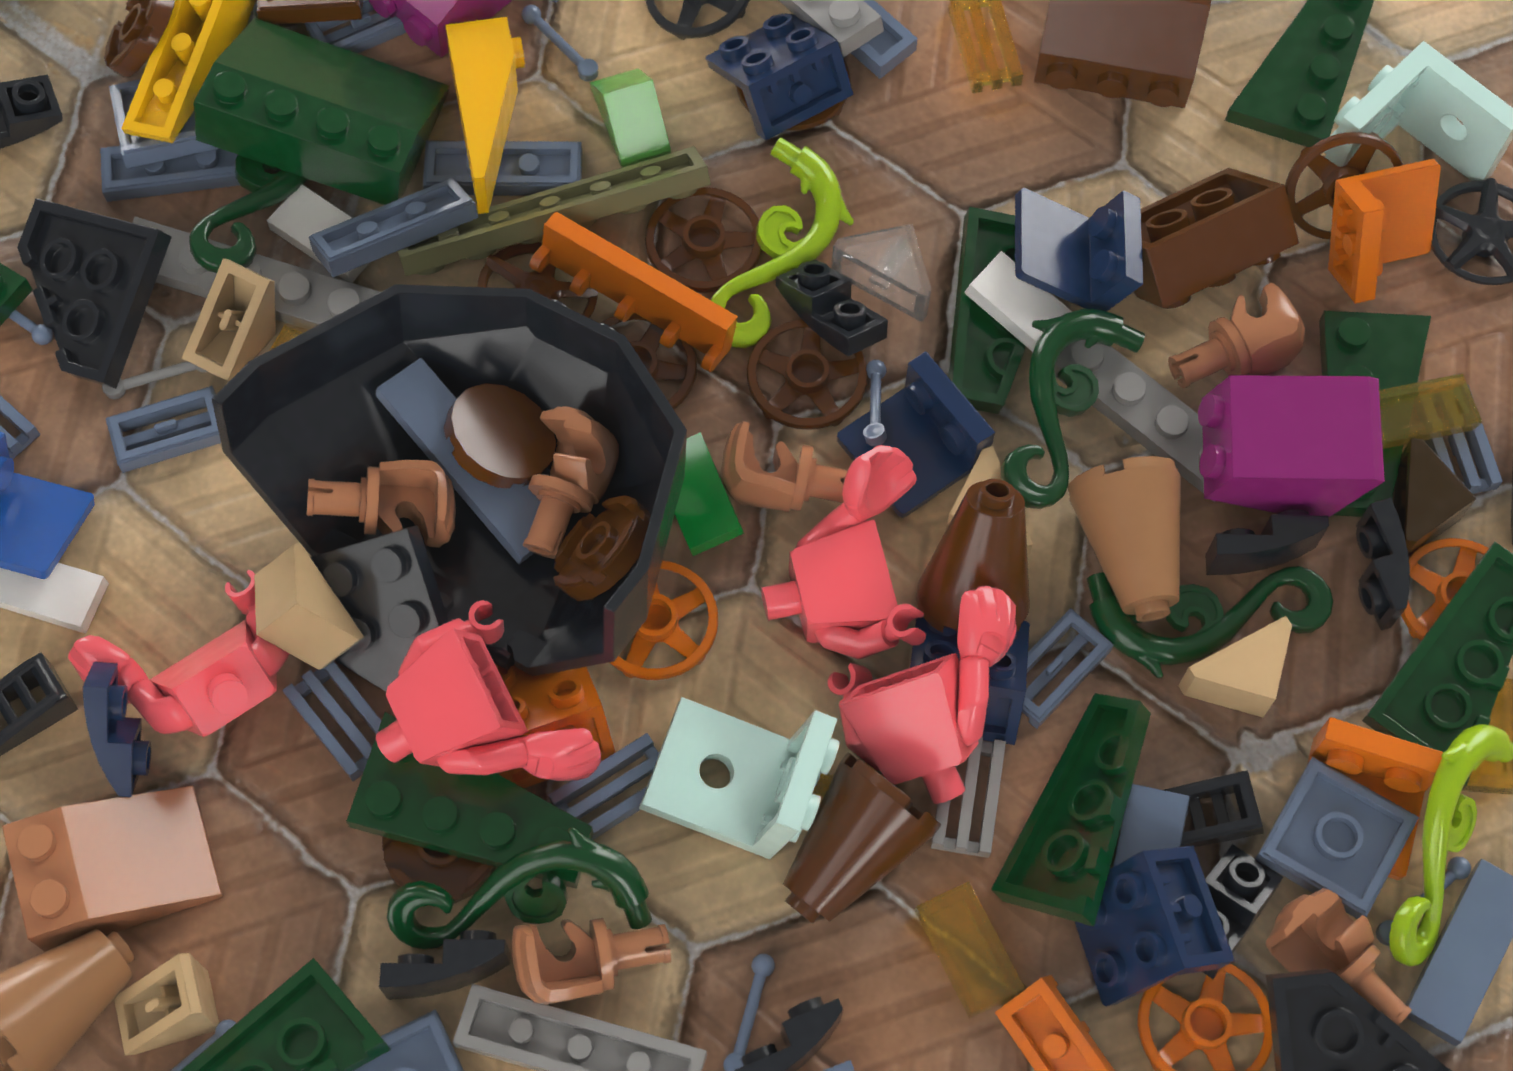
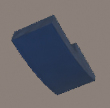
M93 662L83 684L84 712L92 747L105 776L118 796L132 797L139 775L148 776L151 763V741L141 740L142 718L126 717L128 689L126 685H118V663Z

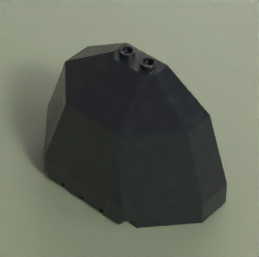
M395 284L249 361L212 398L224 454L311 556L382 536L383 534L378 529L376 530V535L364 534V523H359V517L307 516L309 479L361 483V477L367 476V467H379L380 462L398 460L430 461L375 396L377 387L419 358L426 362L456 399L468 388L484 383L505 385L525 394L542 411L564 406L585 411L616 437L619 443V460L613 478L599 503L593 505L591 512L572 514L562 543L582 517H586L591 513L596 518L607 510L601 505L607 499L623 495L636 499L649 511L651 518L640 557L625 576L609 590L593 599L577 601L569 597L555 585L553 577L559 575V572L554 569L555 559L534 553L521 564H518L455 489L456 516L452 535L449 541L439 548L425 545L427 555L449 621L460 618L463 621L468 620L471 606L481 600L492 604L493 614L487 619L478 622L479 624L490 625L496 620H504L502 638L493 644L485 645L494 663L506 670H509L515 664L516 668L527 674L538 676L614 662L646 621L685 477L687 429L626 336L616 332L609 325L598 323L569 309L562 302L549 299L531 289ZM554 434L555 440H556V447H555V452H556V449H557V437H556V435ZM552 460V462L549 464V466L547 467V468L550 469V470H551V466H552L553 460ZM399 518L403 529L415 526L414 522L409 518Z

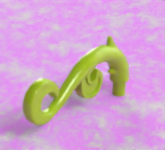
M780 137L770 153L771 156L791 167L790 173L801 181V192L803 194H807L809 190L812 193L816 212L809 232L798 241L792 242L788 240L785 236L786 232L798 235L803 229L802 219L797 211L786 205L772 206L766 210L757 224L756 240L761 250L774 259L738 275L722 285L712 296V302L726 308V304L732 296L744 290L776 280L777 276L799 267L800 264L815 260L830 244L838 230L840 220L849 226L853 225L854 220L846 208L835 173L828 163L809 147L805 146L802 150ZM751 294L748 298V302L753 309V316L745 323L737 322L732 347L748 348L754 346L769 331L771 314L766 301L761 295Z
M1478 724L1465 729L1453 740L1448 749L1442 753V760L1434 775L1424 816L1422 834L1424 898L1421 896L1408 898L1396 912L1390 929L1389 947L1391 954L1396 961L1403 965L1416 966L1422 964L1436 945L1443 907L1447 851L1458 853L1465 848L1476 824L1477 808L1475 800L1460 794L1472 770H1476L1484 760L1507 763L1513 759V742L1510 741L1509 736L1504 730L1493 725ZM1424 914V916H1423V918H1422V920H1421V923H1420V925H1419V927H1418L1420 918H1421L1422 915Z

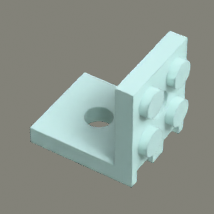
M1422 41L1395 68L1386 65L1374 77L1368 87L1369 93L1361 100L1354 96L1341 108L1334 120L1339 127L1330 135L1333 136L1346 132L1369 134L1374 132L1384 139L1399 125L1470 181H1484L1493 174L1513 139V108L1425 41ZM1345 144L1333 147L1324 152L1326 154L1325 158L1339 167L1345 166L1361 144Z
M681 697L639 809L764 858L771 859L789 841L796 843L802 829L808 831L815 819L821 797L812 792L821 773L827 775L836 758L840 741L831 737L837 718L815 710L789 739ZM709 759L719 760L724 763L730 773L729 784L723 788H712L706 785L701 779L699 772L701 763Z

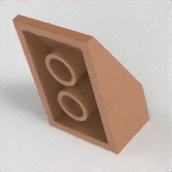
M193 785L132 795V797H117L61 806L2 825L27 939L44 952L94 929L100 930L107 936L112 931L119 932L224 897L197 793Z

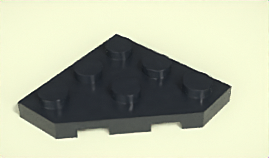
M36 198L17 248L23 265L31 269L37 288L33 290L44 324L53 330L59 350L55 352L60 369L74 377L116 389L172 237L159 229Z
M418 525L310 557L364 635L362 640L335 660L385 692L387 687L398 677V670L413 640L418 635L449 622Z
M1328 969L1266 975L1275 1071H1452L1421 1047V1044L1385 1014L1378 1011L1355 992L1349 984Z

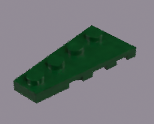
M1307 0L1231 105L1225 121L1305 147H1311L1315 143L1330 137L1374 0Z
M1324 310L1319 320L1322 376H1370L1379 378L1385 482L1336 512L1333 516L1362 517L1371 503L1390 497L1392 500L1431 316Z
M1497 542L1490 546L1362 720L1364 723L1377 732L1445 752L1453 740L1465 729L1478 724L1489 725L1491 721L1489 717L1498 693L1503 688L1510 669L1508 666L1513 655V553ZM1469 775V777H1468L1467 781L1465 782V784H1464V786H1463L1462 789H1464V788L1467 786V783H1468V781H1469L1470 775Z
M1098 693L1094 694L991 888L1003 902L1094 927L1151 713L1141 701Z
M385 712L378 732L396 721V717ZM376 738L346 820L349 827L497 868L516 854L536 845L556 840H570L567 832L569 828L574 827L591 840L594 834L593 827L497 773L490 775L448 774L439 766L420 764L415 759L413 753L393 763L382 754L377 745ZM575 870L548 871V873L559 877L565 886L577 889L582 872ZM547 872L538 874L534 878L542 879L543 874Z

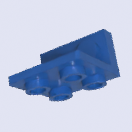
M0 432V568L40 579H47L95 505L94 495L82 490L14 473V461L9 457L6 435Z

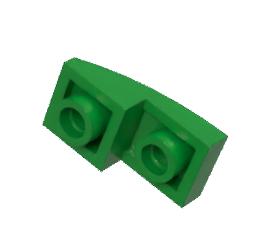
M701 432L688 437L686 441L685 477L675 511V517L693 556L744 534Z

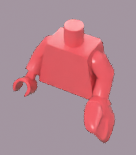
M877 445L872 450L857 457L850 464L842 489L844 503L817 523L798 541L796 548L789 553L788 570L791 581L761 587L764 610L768 621L799 614L807 642L820 643L825 649L855 659H863L891 649L898 645L899 639L912 646H919L925 641L926 633L916 627L907 630L909 623L916 618H922L924 613L910 604H897L875 519L866 521L884 512L915 485L917 477L913 471V463L905 453L895 447Z
M248 570L246 572L251 581L249 586L243 591L237 592L230 582H227L225 585L226 594L242 614L247 615L246 619L151 679H148L144 670L133 658H130V655L99 636L89 635L78 639L68 653V659L84 682L93 662L118 663V685L127 686V703L132 704L154 730L161 734H173L188 730L205 737L273 695L277 691V672L287 661L289 653L256 635L255 573Z
M979 586L976 590L964 592L960 603L957 635L960 661L957 654L953 653L873 680L868 668L854 663H849L848 665L851 675L850 682L845 674L833 672L828 678V687L834 694L843 696V699L839 702L845 743L848 749L875 770L881 771L883 776L894 785L922 777L934 804L944 803L961 795L965 791V786L956 766L967 760L978 745V740L983 735L989 699V668L1005 656L1016 636V605L1003 590L990 586Z
M484 600L477 601L469 610L468 620L463 621L460 618H456L418 635L413 640L398 670V677L386 690V698L397 720L376 734L377 745L390 762L396 763L413 753L415 759L420 764L439 766L448 774L490 775L522 767L528 773L538 778L554 781L580 780L588 778L595 772L601 761V751L599 743L593 740L590 731L587 729L536 732L520 737L527 733L528 730L485 645L493 644L502 638L504 620H496L490 625L478 623L493 614V606L490 602Z

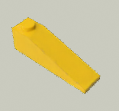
M175 0L169 22L160 41L149 57L121 129L124 133L168 143L175 141L194 111V101L213 63L246 28L256 0Z
M507 17L445 25L450 64L478 214L489 213L518 92L516 69L525 68L521 37L511 38Z

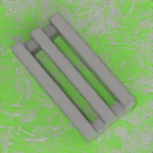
M983 737L978 740V745L967 759L964 781L965 791L962 795L956 839L945 837L950 801L937 804L935 819L941 824V827L935 833V836L932 837L931 849L985 858L990 857L1006 741L994 739L993 743L983 741ZM981 755L991 758L979 842L969 841Z

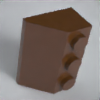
M1050 0L1034 82L1047 84L1056 89H1076L1099 93L1107 98L1122 97L1150 102L1158 107L1173 106L1185 108L1196 74L1211 0Z
M1227 168L1142 208L1143 285L1136 289L1134 293L1138 298L1163 309H1172L1188 303L1191 300V295L1207 287H1218L1232 282L1236 278V273L1253 265H1265L1279 259L1281 256L1280 252L1299 244L1285 185Z

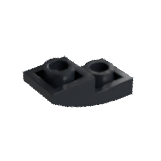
M48 74L0 83V149L36 136L63 121Z
M817 260L804 262L799 267L776 277L777 289L798 316L822 339L846 356H850L887 338L888 319L870 310L864 304L851 299L852 280L831 269L827 264Z
M1391 497L1371 503L1356 525L1358 546L1366 558L1372 559V562L1358 580L1359 597L1365 611L1375 616L1381 631L1391 628L1407 608L1410 585L1409 558L1405 536Z
M1290 509L1278 514H1271L1260 535H1255L1253 530L1246 528L1230 529L1222 534L1216 533L1205 555L1206 575L1249 573L1275 567L1301 557L1316 548L1329 527L1328 516L1310 515L1305 510Z
M1232 844L1205 879L1233 953L1280 885L1283 876ZM1222 968L1203 971V973L1214 979Z
M486 930L462 931L460 939H444L442 963H434L435 958L425 954H403L398 956V963H381L379 988L388 1000L427 997L454 991L477 983L510 965L511 952L505 939H496V933Z
M815 997L792 1007L787 1012L790 1019L781 1023L780 1034L786 1048L777 1051L775 1044H769L755 1049L741 1058L743 1066L734 1071L799 1070L819 1051L840 1023L843 1008L839 999L824 1004L821 997Z

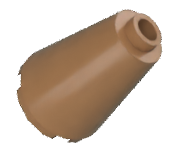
M1159 456L1132 457L1122 459L1124 470L1106 474L1103 464L1085 471L1068 484V492L1070 496L1069 501L1122 611L1125 614L1135 615L1137 621L1148 622L1168 616L1171 613L1170 607L1177 604L1180 599L1181 475L1175 466V462L1170 458Z
M94 929L0 972V1071H53L129 982L133 974L128 965L135 960V956L126 942L115 931L105 936L100 930Z

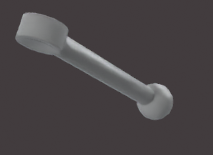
M185 361L123 380L120 378L116 389L102 385V390L107 397L114 400L123 397L127 389L194 370L200 372L208 371Z

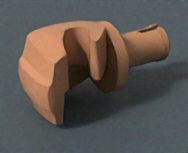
M1274 283L1263 287L1259 299L1262 307V317L1257 318L1247 313L1245 298L1243 295H1239L1233 306L1230 320L1220 317L1210 322L1208 326V341L1178 355L1170 356L1168 358V365L1174 380L1182 376L1177 384L1182 389H1185L1190 384L1222 369L1229 376H1265L1288 366L1303 348L1305 327L1302 318L1281 288Z
M568 406L556 407L541 413L540 420L557 437V449L553 457L550 476L542 474L533 475L528 486L532 494L536 495L541 502L528 536L524 539L523 547H526L527 550L552 559L556 557L572 514L591 512L593 505L599 503L613 478L619 460V443L616 437L585 411Z
M744 421L737 423L731 430L723 452L721 472L724 487L730 497L739 504L789 512V510L801 511L803 501L808 502L809 497L844 503L842 489L848 470L816 464L817 458L812 457L813 446L802 444L797 463L785 443L782 441L778 442L773 455V464L776 471L768 473L760 467L755 457L753 434L749 432L750 423Z
M398 460L380 462L379 467H367V476L361 477V483L309 479L307 516L359 517V523H364V534L376 535L377 529L383 535L403 529L399 518L405 517L414 522V525H418L426 546L439 548L449 541L455 527V493L451 479L434 461Z
M1325 888L1311 895H1301L1282 908L1275 918L1274 927L1265 945L1271 955L1289 972L1328 969L1337 974L1355 992L1397 1025L1412 1011L1373 970L1376 966L1374 961L1381 951L1372 943L1375 938L1370 923L1364 915L1354 922L1346 913L1341 898L1336 893Z
M598 918L590 920L589 935L571 920H561L560 924L571 941V949L563 956H555L545 947L535 925L515 926L511 940L516 980L521 991L537 1004H553L599 995L603 991L614 989V977L618 976V970L657 963H671V949L666 948V944L670 943L665 924L653 928L613 934L611 928L607 929L604 919Z

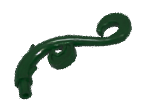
M237 155L235 159V178L241 187L251 193L216 209L193 227L189 236L190 252L195 261L207 271L214 273L218 272L223 258L247 268L253 262L256 255V243L251 230L241 222L233 223L231 232L236 236L237 242L234 246L225 249L215 247L209 243L208 238L211 232L227 222L282 202L297 191L308 179L284 170L276 174L267 173L264 170L278 172L280 169Z
M1080 309L1048 320H1035L1032 322V327L1043 333L1037 340L1030 359V398L1050 454L1054 472L1050 483L1046 486L1038 485L1027 475L1026 467L1028 462L1033 459L1040 460L1045 454V451L1039 445L1027 444L1018 447L1005 457L1001 465V480L1010 483L1022 494L1025 507L1033 509L1050 507L1065 495L1069 483V464L1058 414L1068 417L1082 415L1095 403L1099 394L1097 378L1089 368L1080 364H1070L1063 367L1057 373V378L1064 381L1067 388L1059 386L1056 382L1054 371L1059 355L1071 343L1086 340L1084 345L1086 348H1091L1098 342L1108 347L1115 343L1137 353L1144 342L1145 333L1123 324V317L1099 309Z
M1301 566L1285 567L1269 574L1225 614L1217 595L1207 587L1195 584L1181 585L1179 602L1170 607L1171 613L1166 616V621L1172 628L1184 632L1189 627L1188 617H1196L1200 620L1202 628L1189 636L1176 638L1161 637L1148 633L1137 625V623L1142 622L1137 621L1135 615L1125 614L1122 611L1104 572L1093 574L1087 578L1093 603L1089 605V609L1100 633L1114 644V648L1141 663L1156 678L1164 676L1161 665H1176L1195 661L1212 654L1231 641L1266 598L1278 587L1286 585L1295 586L1301 589L1305 595L1306 606L1302 610L1292 611L1286 609L1279 601L1273 602L1270 608V615L1275 621L1284 616L1289 619L1292 624V632L1298 634L1312 633L1321 628L1331 616L1333 607L1331 589L1324 579L1312 570Z
M574 827L567 830L570 840H556L536 845L516 854L499 866L447 925L427 927L420 924L415 917V911L423 906L438 907L445 914H448L454 905L453 897L444 888L426 881L409 882L398 888L389 900L386 916L390 930L399 941L410 947L422 950L438 948L443 945L444 939H456L462 931H467L503 896L512 914L521 921L534 924L548 923L563 914L568 900V893L564 882L559 877L548 873V871L575 870L596 878L597 880H593L591 883L593 887L611 893L615 905L623 908L630 928H644L651 923L652 917L646 903L649 891L636 866L623 854L606 845L598 844L584 836ZM547 872L542 877V888L533 889L528 886L527 883L536 875Z

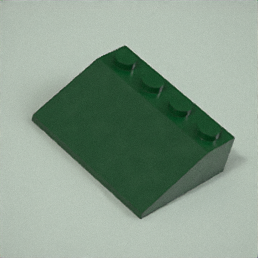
M254 18L215 60L194 101L196 140L386 205L403 197L424 150L426 141L447 98L450 85Z

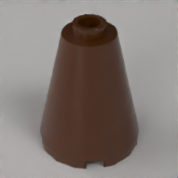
M988 479L977 482L969 487L918 582L915 597L918 609L924 613L923 618L933 628L942 633L944 625L958 631L961 597L964 592L976 590L979 586H990L1003 590L1016 605V633L1020 630L1021 623L1029 613L1030 597L1025 501L1022 494L1004 480Z
M847 752L834 773L815 819L807 831L783 882V885L792 891L785 902L812 923L816 921L820 914L828 921H831L935 836L941 824L926 810L922 813L912 806L913 803L908 795L860 759L857 760L851 753Z

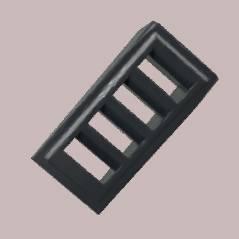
M42 652L26 660L0 680V712L8 724L7 727L0 731V756L78 710L54 667ZM40 685L46 697L37 703L30 691ZM19 697L27 709L20 717L17 716L10 702Z
M1248 770L1164 789V791L1190 796L1189 808L1195 830L1183 832L1180 847H1198L1264 833ZM1235 793L1241 819L1230 822L1223 795ZM1211 797L1218 825L1207 827L1200 799Z

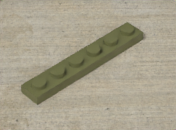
M693 146L492 206L489 209V213L478 214L479 218L398 251L405 276L416 273L419 275L433 274L442 270L446 264L462 259H483L490 254H494L497 249L516 243L533 244L541 241L544 224L556 211L586 228L602 217L616 213H636L643 210L649 203L666 198L682 199L689 197L697 189L711 185L708 168Z

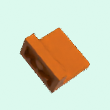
M1435 159L1335 180L1328 270L1355 304L1375 299L1377 277L1382 274L1384 263L1420 256L1430 252L1441 165Z
M495 664L528 730L527 733L520 737L536 732L584 728L589 730L593 740L599 743L601 761L616 753L602 703L587 667L531 676L516 668L515 664L509 670ZM522 767L499 772L500 776L522 788L548 780L538 778L528 773Z
M1330 717L1313 738L1308 762L1314 757L1420 817L1425 792L1432 785L1434 775L1442 760L1443 752ZM1419 819L1388 878L1401 880L1406 876Z

